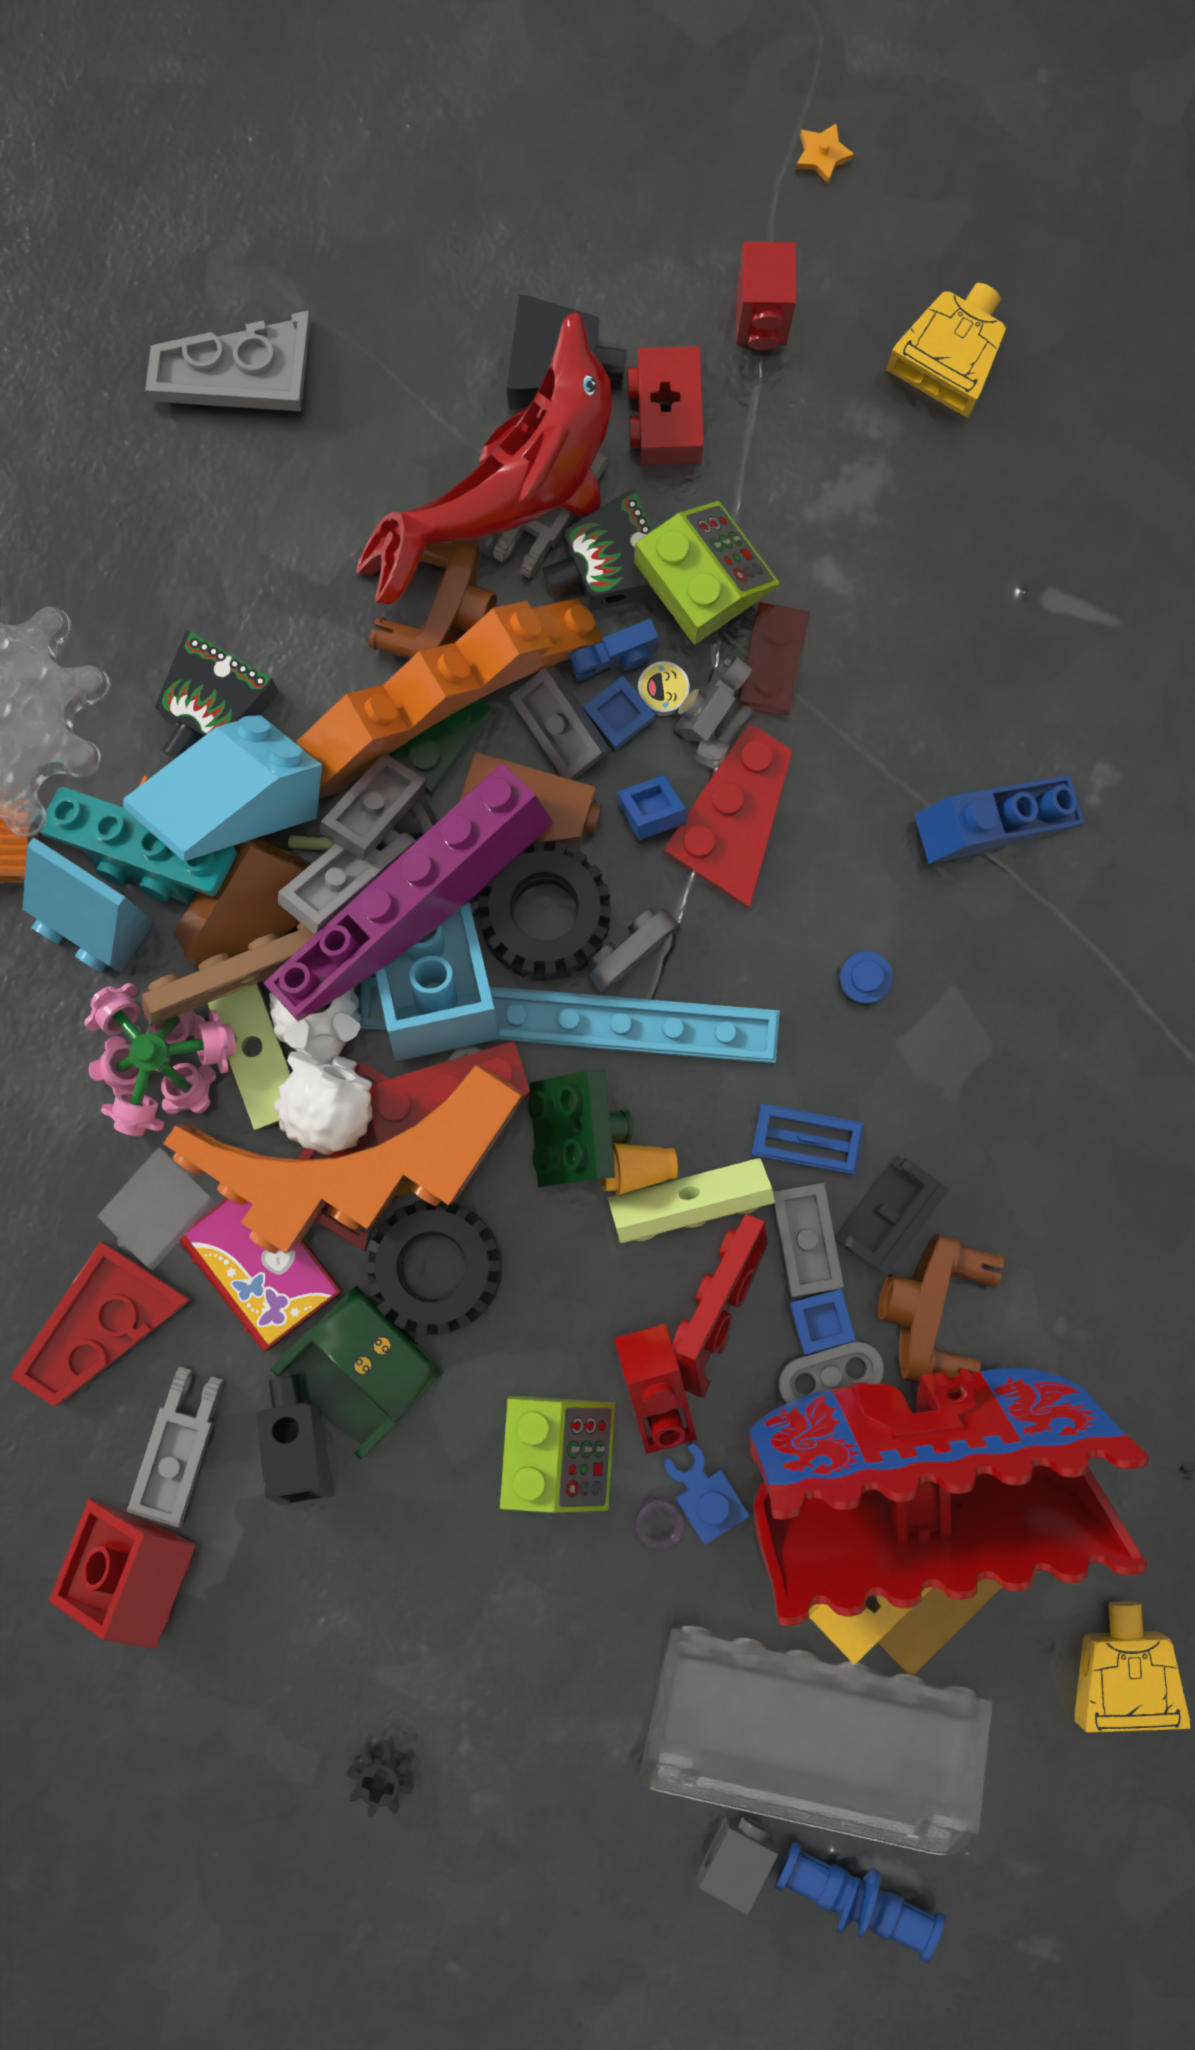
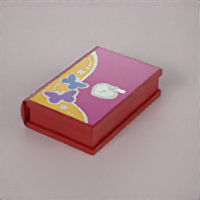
M227 1198L177 1237V1240L193 1259L192 1264H196L243 1325V1331L248 1332L261 1351L265 1353L340 1296L344 1290L304 1238L296 1249L287 1253L279 1249L276 1254L263 1249L253 1242L249 1237L252 1230L241 1223L253 1204L247 1201L242 1206Z

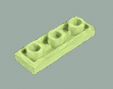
M256 983L209 1002L208 1005L210 1011H217L221 1025H231L233 1033L237 1038L235 1055L227 1057L253 1128L258 1131L279 1123V1116L273 1106L279 1098V1086L288 1079L292 1072L280 1040L276 1038L272 1018L259 983ZM254 1039L261 1040L262 1051L255 1057H249L246 1053L247 1044Z
M761 1158L638 1189L622 1195L608 1197L620 1243L633 1240L646 1241L659 1233L682 1227H699L709 1220L736 1213L749 1214L756 1211L759 1207L775 1203L772 1186Z

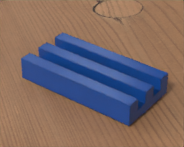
M763 1103L760 1104L751 1156L856 1175L865 1123ZM769 1118H778L851 1132L850 1142L768 1127ZM766 1138L845 1152L848 1153L847 1161H838L765 1147Z

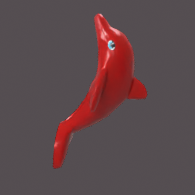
M574 312L564 318L551 363L532 403L528 408L509 418L492 433L483 446L479 460L481 464L446 494L410 511L402 513L392 511L384 516L376 526L364 547L356 569V573L370 576L377 574L381 570L375 596L376 603L390 605L400 598L412 582L427 544L474 539L509 531L539 518L556 508L584 518L600 509V487L591 466L605 438L612 412L610 378L603 365L588 346L586 326L580 314Z

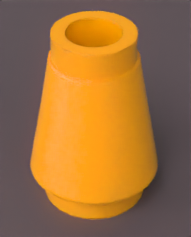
M612 1143L615 1178L602 1179L600 1184L604 1192L615 1191L618 1196L670 1179H677L678 1163L675 1149L673 1147L663 1148Z

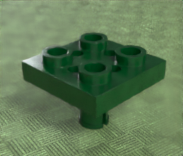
M586 1070L530 1082L528 1110L533 1121L535 1145L533 1165L537 1172L538 1187H553L615 1178L612 1143H628L632 1138L634 1125L630 1113L626 1110L609 1112L606 1070Z

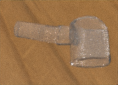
M743 705L723 730L720 738L711 735L708 741H700L695 761L711 768H719L727 756L736 734L753 714V711L748 706Z

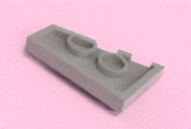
M309 310L291 314L292 320L265 326L263 320L245 324L246 330L222 336H216L212 332L151 345L145 388L148 401L301 411L311 326Z

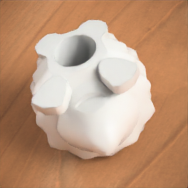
M354 988L299 1022L272 992L269 994L270 1014L276 1038L287 1043L297 1052H302L315 1059L318 1065H331L333 1056H339L346 1042L355 1038L361 1028L359 1022L362 1019L358 1013L359 999L354 993Z
M291 1052L287 1062L293 1071L288 1079L279 1086V1098L273 1106L279 1116L280 1130L286 1132L290 1140L299 1142L303 1148L311 1149L324 1155L356 1147L359 1138L367 1133L368 1123L373 1117V1109L370 1104L372 1096L369 1093L372 1083L354 1072L357 1063L348 1058L333 1056L331 1065H318L315 1059L302 1052Z

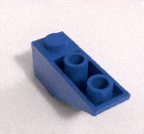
M1071 775L952 795L914 814L929 864L976 855L1085 824Z

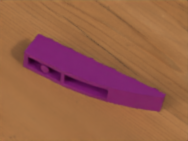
M501 763L263 983L299 1022L363 982L435 930L478 894L493 877L495 878L501 872L502 868L513 861L517 855L531 845L554 822L537 796Z

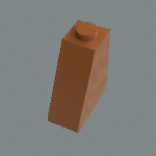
M475 751L460 801L503 763L537 796L554 822L534 842L544 841L547 847H555L556 842L566 844L567 848L581 846L585 833L595 834L603 807L601 804L594 803L596 787ZM533 843L526 849L533 848Z
M259 837L233 845L237 851V856L217 894L209 896L197 892L173 932L185 951L183 953L184 958L198 967L203 961L218 954L227 953L229 958L249 951L248 945L262 936L276 933L280 938L300 922L278 904V892L312 863Z

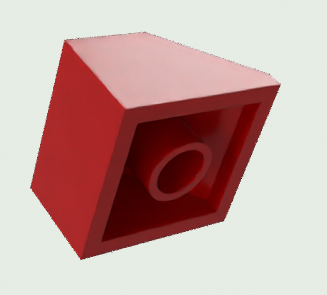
M88 1499L49 1602L102 1640L156 1649L163 1629L169 1621L173 1603L183 1577L189 1569L190 1559L196 1545L165 1526L102 1502Z

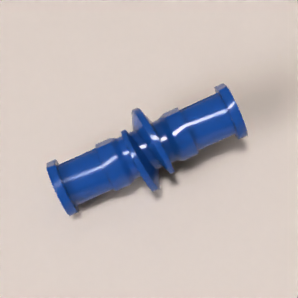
M793 1841L778 1874L775 1889L782 1892L786 1887L816 1902V1906L826 1911L839 1913L836 1930L838 1933L842 1934L852 1921L858 1923V1937L862 1938L867 1928H869L873 1934L885 1940L891 1939L918 1952L919 1960L925 1963L929 1962L942 1934L946 1915L936 1912L933 1916L904 1902V1898L897 1894L880 1890L881 1872L875 1868L871 1869L860 1880L858 1877L849 1875L845 1869L835 1864L829 1865L800 1851L801 1844Z

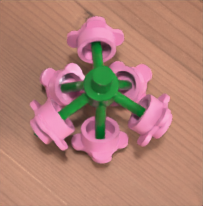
M127 983L118 989L114 986H108L98 991L91 1000L90 1006L92 1011L85 1019L84 1025L89 1031H96L101 1028L107 1035L125 1032L133 1041L131 1044H127L126 1040L120 1036H113L106 1040L105 1051L99 1060H94L89 1065V1075L94 1081H103L113 1088V1093L116 1096L114 1104H103L101 1112L110 1116L115 1121L114 1128L127 1135L142 1136L145 1134L146 1129L161 1131L164 1127V1122L155 1118L158 1102L145 1095L150 1073L162 1072L165 1075L161 1083V1090L165 1096L162 1101V1108L169 1115H175L179 1111L191 1110L195 1114H200L210 1105L209 1088L216 1078L214 1069L209 1065L218 1063L220 1073H227V1056L235 1055L237 1038L230 1024L221 1025L216 1010L209 1011V1022H205L204 1018L196 1015L193 1009L156 1025L150 1026L149 1024L151 1033L141 1034L134 1026V1022L140 1014V1007L133 998L138 994L139 990L134 983ZM188 1036H195V1040L185 1041ZM197 1051L202 1066L197 1069L190 1063H180L172 1067L169 1062L171 1055Z

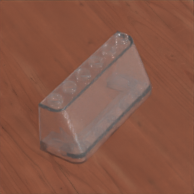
M684 1626L681 1630L671 1629L638 1779L641 1785L662 1793L936 1855L958 1854L979 1834L992 1701L977 1698L975 1691L965 1687L949 1686L942 1690L924 1686L922 1679L912 1675L896 1674L889 1678L871 1674L869 1667L859 1663L854 1665L852 1662H843L836 1666L819 1662L816 1655L806 1651L790 1650L783 1654L766 1650L763 1643L753 1639L737 1638L731 1642L713 1638V1634L710 1631L696 1626Z

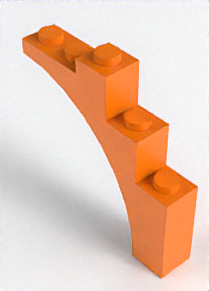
M580 598L531 608L528 601L494 607L455 643L419 651L385 684L345 694L295 742L322 764L319 799L340 793L367 771L383 753L389 755L426 729L467 705L508 684L540 671L546 666H552L570 659L569 654L578 649L601 643L603 637L595 625L591 612L584 606Z
M475 1065L453 1094L416 1126L379 1146L347 1156L309 1160L264 1156L225 1144L190 1124L175 1125L163 1144L176 1152L172 1159L185 1170L195 1175H200L204 1171L219 1181L217 1190L226 1198L242 1206L247 1201L253 1204L241 1221L243 1225L252 1230L249 1235L250 1239L273 1254H276L279 1249L287 1253L298 1247L326 1203L333 1206L329 1213L340 1223L353 1230H357L360 1225L366 1229L375 1226L407 1178L414 1182L410 1190L431 1205L438 1206L440 1201L447 1205L456 1202L527 1094L484 1065Z

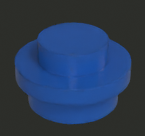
M872 951L855 953L846 960L840 972V983L845 994L852 1000L863 1004H870L881 1000L889 992L893 982V972L888 961L880 954Z

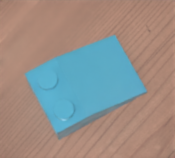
M261 715L245 716L239 721L218 726L127 795L123 799V808L180 859L187 861L317 819L322 764Z
M34 837L27 845L22 910L37 919L31 928L57 945L63 937L78 945L80 949L75 954V957L100 973L103 972L107 965L122 973L155 924V921L125 896Z
M468 901L435 930L376 972L395 1062L499 1039L495 1009Z

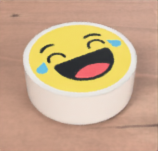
M666 661L656 662L642 672L638 681L637 691L655 715L669 716L678 712L680 705L689 695V680L686 673L678 665Z

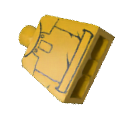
M976 283L966 300L948 291L941 293L896 343L886 370L966 418H969L980 396L1006 330V326L1001 321L991 316L1001 301L999 293L984 283Z
M1135 1601L1110 1602V1633H1089L1083 1637L1074 1713L1075 1722L1085 1732L1190 1729V1718L1171 1639L1160 1632L1143 1631L1142 1603Z

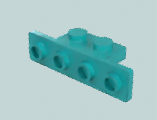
M60 787L37 826V830L44 837L83 850L96 864V874L104 880L121 887L125 885L126 881L138 885L139 889L146 895L161 902H167L169 897L190 904L196 891L209 896L216 895L237 856V851L233 846L183 861L123 807L66 787Z

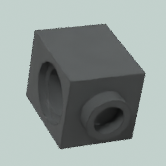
M726 1815L696 1874L699 1889L748 1915L778 1856L774 1841L769 1839L771 1831L749 1817L742 1816L740 1822Z

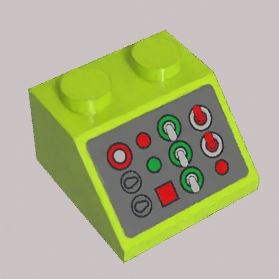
M720 501L679 512L635 543V565L694 645L780 585L779 581Z
M509 1395L507 1399L500 1509L551 1513L608 1511L615 1402Z

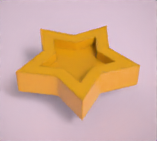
M837 123L821 133L801 129L800 137L804 152L797 162L796 169L814 170L828 184L834 168L853 160L854 153L839 142Z

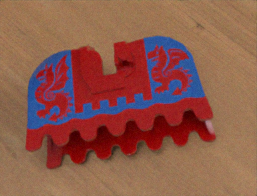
M1002 1368L970 1373L968 1369L960 1370V1375L947 1377L945 1372L921 1375L917 1391L916 1413L911 1412L902 1392L894 1386L868 1384L867 1382L854 1383L845 1388L812 1393L784 1404L762 1417L749 1431L750 1457L759 1466L764 1479V1483L759 1486L753 1504L754 1523L757 1540L774 1593L779 1625L793 1626L804 1623L809 1618L810 1608L816 1604L828 1605L836 1614L843 1617H853L861 1614L866 1609V1599L871 1596L885 1597L891 1605L898 1608H911L917 1606L922 1601V1591L929 1587L940 1589L949 1598L966 1600L977 1594V1583L984 1579L996 1581L1003 1589L1021 1592L1033 1585V1574L1038 1571L1050 1572L1059 1581L1065 1583H1079L1088 1577V1566L1093 1563L1105 1564L1113 1572L1121 1575L1142 1574L1147 1570L1146 1560L1142 1557L1116 1510L1089 1469V1460L1103 1458L1118 1468L1137 1469L1148 1465L1149 1456L1115 1424L1083 1387L1060 1375L1023 1368Z

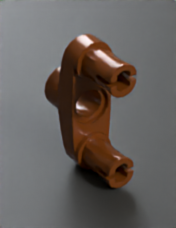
M466 539L427 544L420 562L445 568L446 571L426 624L422 625L419 629L378 616L374 626L379 628V630L372 628L369 637V647L373 650H381L411 659L421 650L455 643L462 631L467 632L492 608L497 607V593L477 587L480 567L479 540Z
M936 1234L926 1246L912 1279L895 1274L888 1275L879 1297L878 1319L901 1326L899 1368L903 1379L919 1383L921 1375L945 1372L947 1377L960 1375L958 1369H968L969 1372L980 1371L981 1363L979 1358H970L939 1350L936 1348L935 1341L949 1281L952 1276L995 1288L998 1286L1002 1274L985 1270L982 1266L1003 1269V1255L962 1246L959 1239Z

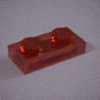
M759 602L746 663L752 671L742 685L739 706L789 715L809 611Z

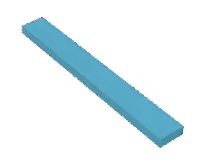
M370 976L361 984L359 1014L362 1020L359 1022L360 1030L388 1032L377 978ZM489 986L499 1039L493 1041H515V1043L768 1064L776 1063L780 1010Z

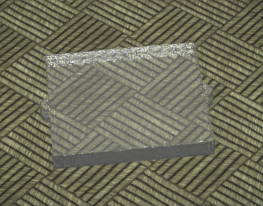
M158 1147L97 1217L118 1238L117 1245L124 1250H130L147 1268L153 1271L215 1199L193 1179V1173L182 1168L163 1149Z

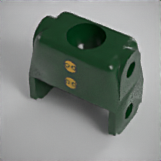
M355 1286L276 1362L271 1371L277 1377L283 1375L287 1370L291 1375L301 1376L303 1394L308 1400L319 1408L320 1413L333 1425L362 1444L354 1453L361 1460L402 1419L409 1408L439 1379L444 1371L404 1329L395 1325L391 1318L381 1313L377 1308L379 1306L373 1298L366 1295L358 1286Z

